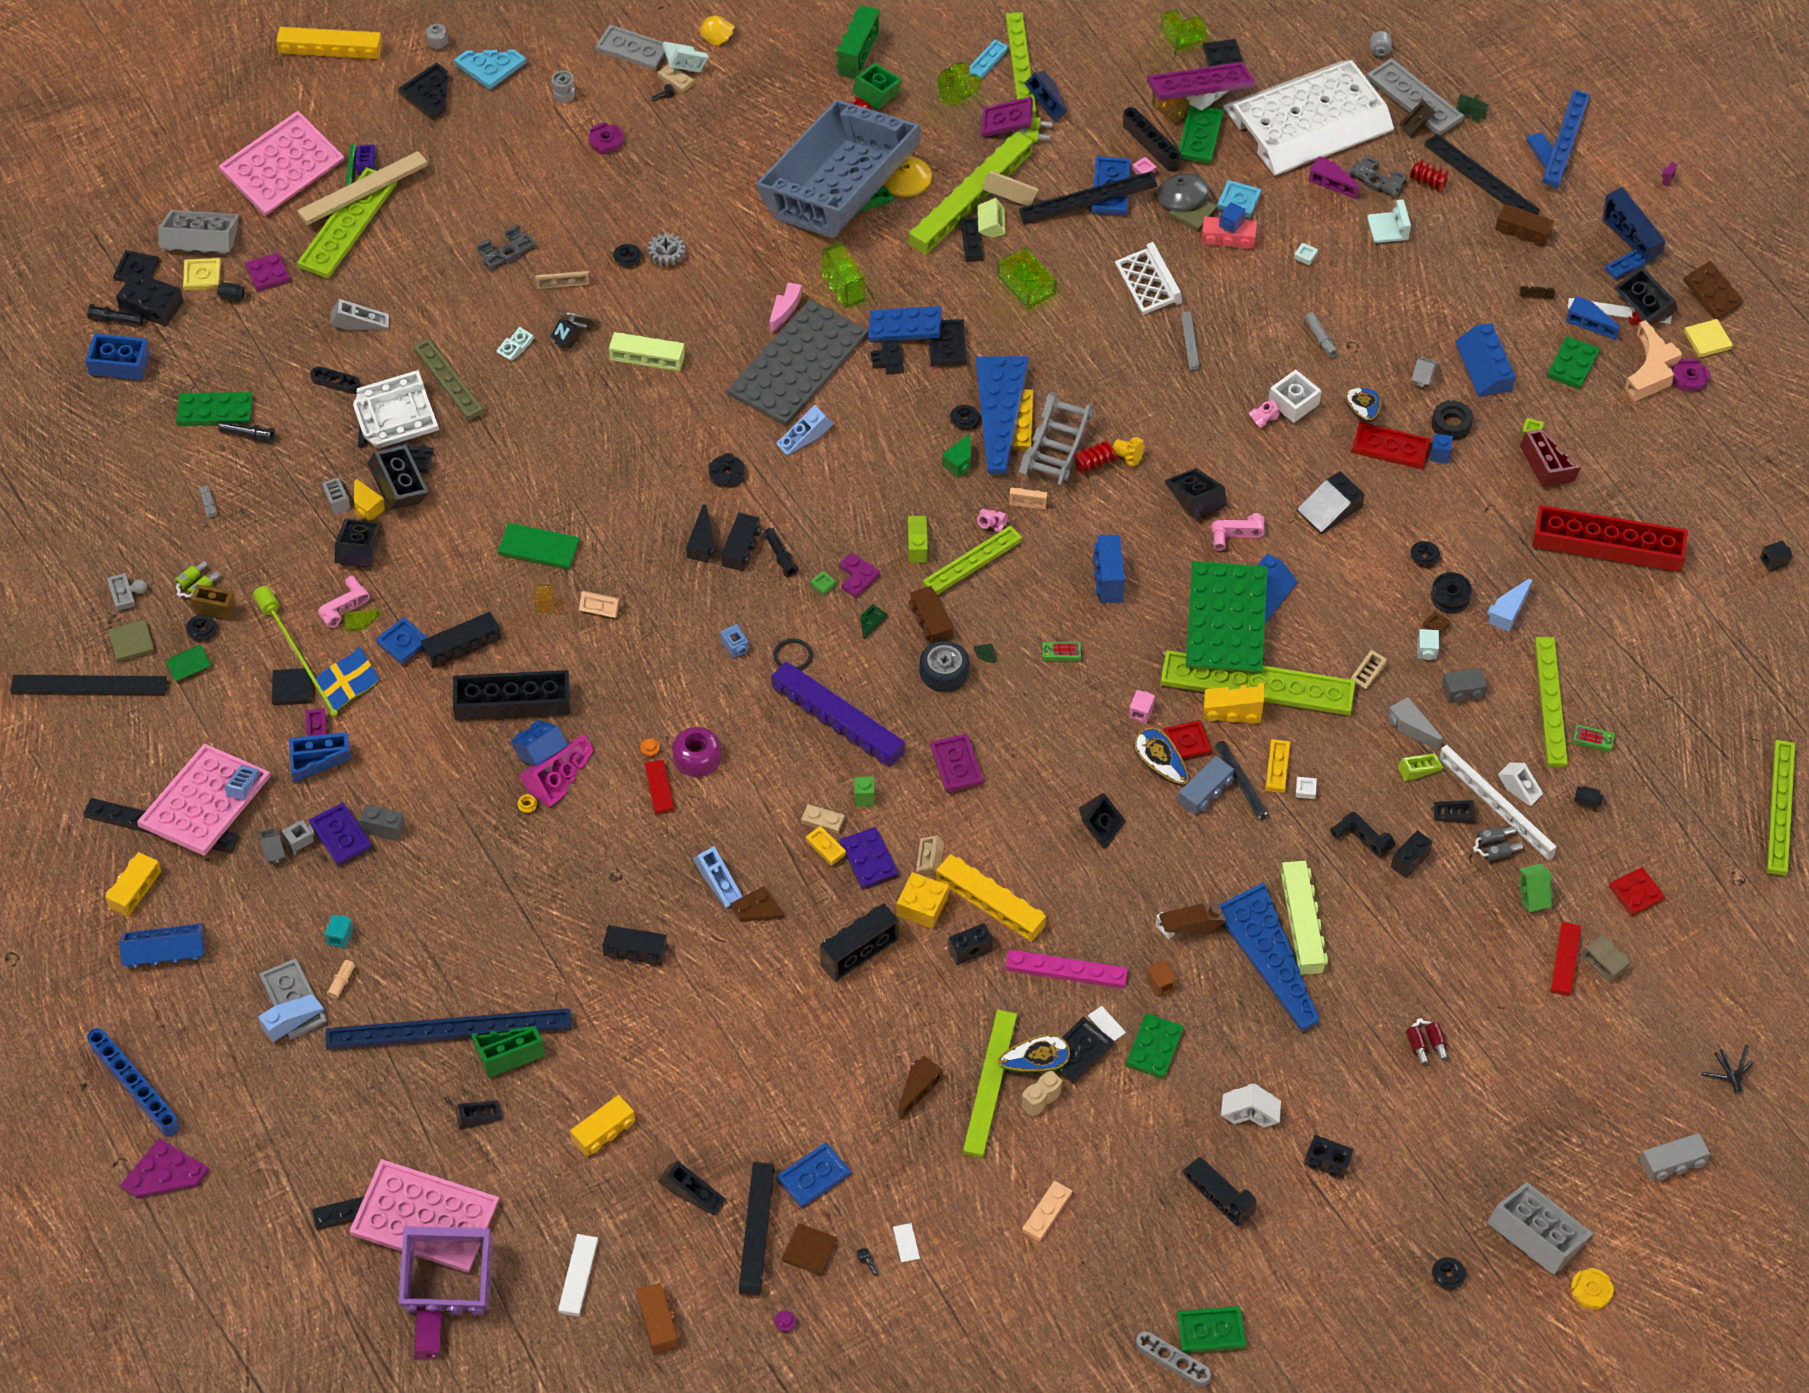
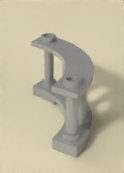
M1050 392L1041 416L1044 419L1043 424H1041L1040 428L1037 427L1032 440L1034 442L1033 447L1029 446L1023 455L1019 472L1027 474L1029 470L1035 469L1059 476L1057 484L1061 485L1064 480L1067 481L1069 478L1075 453L1078 452L1088 419H1092L1094 409H1092V403L1087 404L1084 409L1060 402L1057 399L1058 393ZM1058 408L1082 415L1080 428L1054 422L1051 419L1053 410ZM1052 428L1076 435L1073 446L1047 439L1045 436L1047 429L1050 430ZM1047 446L1070 454L1067 460L1064 461L1041 454L1039 450L1040 447ZM1039 460L1045 463L1062 467V469L1054 468L1037 462Z

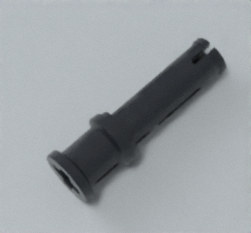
M94 304L89 305L87 312L88 319H100L103 322L116 321L142 326L144 320L143 315L111 310L108 306L98 307Z
M223 420L220 421L218 427L219 432L250 437L253 441H267L268 444H272L275 438V429L272 427L267 429L260 427V425L247 426Z
M774 528L766 529L764 536L776 554V562L782 567L783 575L785 577L794 576L799 571V567L797 564H794L791 553L785 550Z

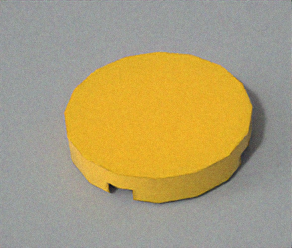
M1588 1268L1587 1270L1577 1272L1572 1280L1570 1289L1576 1303L1583 1308L1596 1310L1608 1305L1613 1297L1614 1287L1606 1273L1598 1269Z

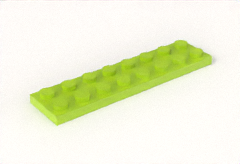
M366 167L357 181L376 171ZM397 181L333 212L297 262V267L329 279L394 189Z

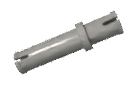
M1313 312L1308 313L1304 320L1318 339L1319 346L1324 349L1328 358L1335 357L1338 350L1333 345L1331 336L1327 335Z

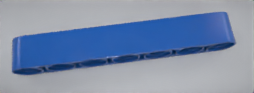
M100 1028L90 1030L87 1039L92 1052L164 1136H174L179 1130L174 1112L104 1030Z

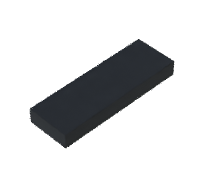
M978 217L960 218L965 262L983 261L981 238L978 231Z

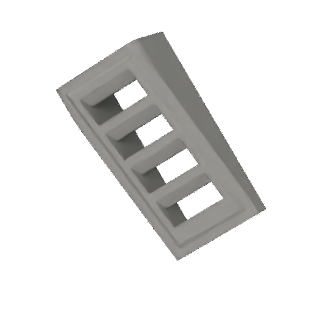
M340 478L322 483L333 514L351 509Z

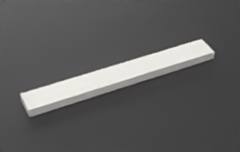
M1448 745L1441 749L1439 760L1511 827L1514 826L1515 830L1547 860L1554 857L1557 846Z

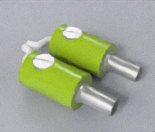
M1032 117V127L1019 129L1018 133L1030 139L1033 143H1038V140L1050 141V135L1039 134L1040 127L1052 128V122L1041 121V117Z
M202 561L196 567L190 566L174 579L178 591L177 595L179 597L192 598L197 585L213 587L212 582L221 576L220 573L216 571L209 577L203 576L187 589L189 594L187 595L181 593V590H184L201 576L200 571L207 567L208 564Z

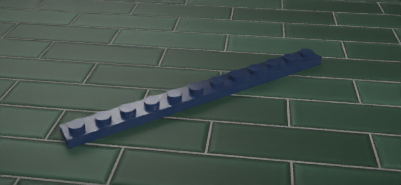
M567 1008L325 1028L326 1050L472 1038L471 1034L473 1033L487 1035L490 1034V1031L504 1033L510 1032V1029L534 1026L538 1033L572 1030L571 1010Z

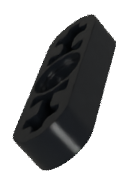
M320 366L314 367L310 371L311 380L316 385L348 394H356L357 388L361 387L359 378L353 375ZM333 378L340 379L337 383L331 382Z

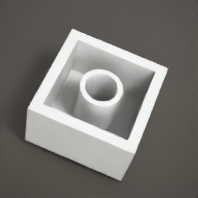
M1294 370L1270 388L1268 401L1273 399L1280 408L1279 411L1295 423L1320 404L1321 390L1300 372Z

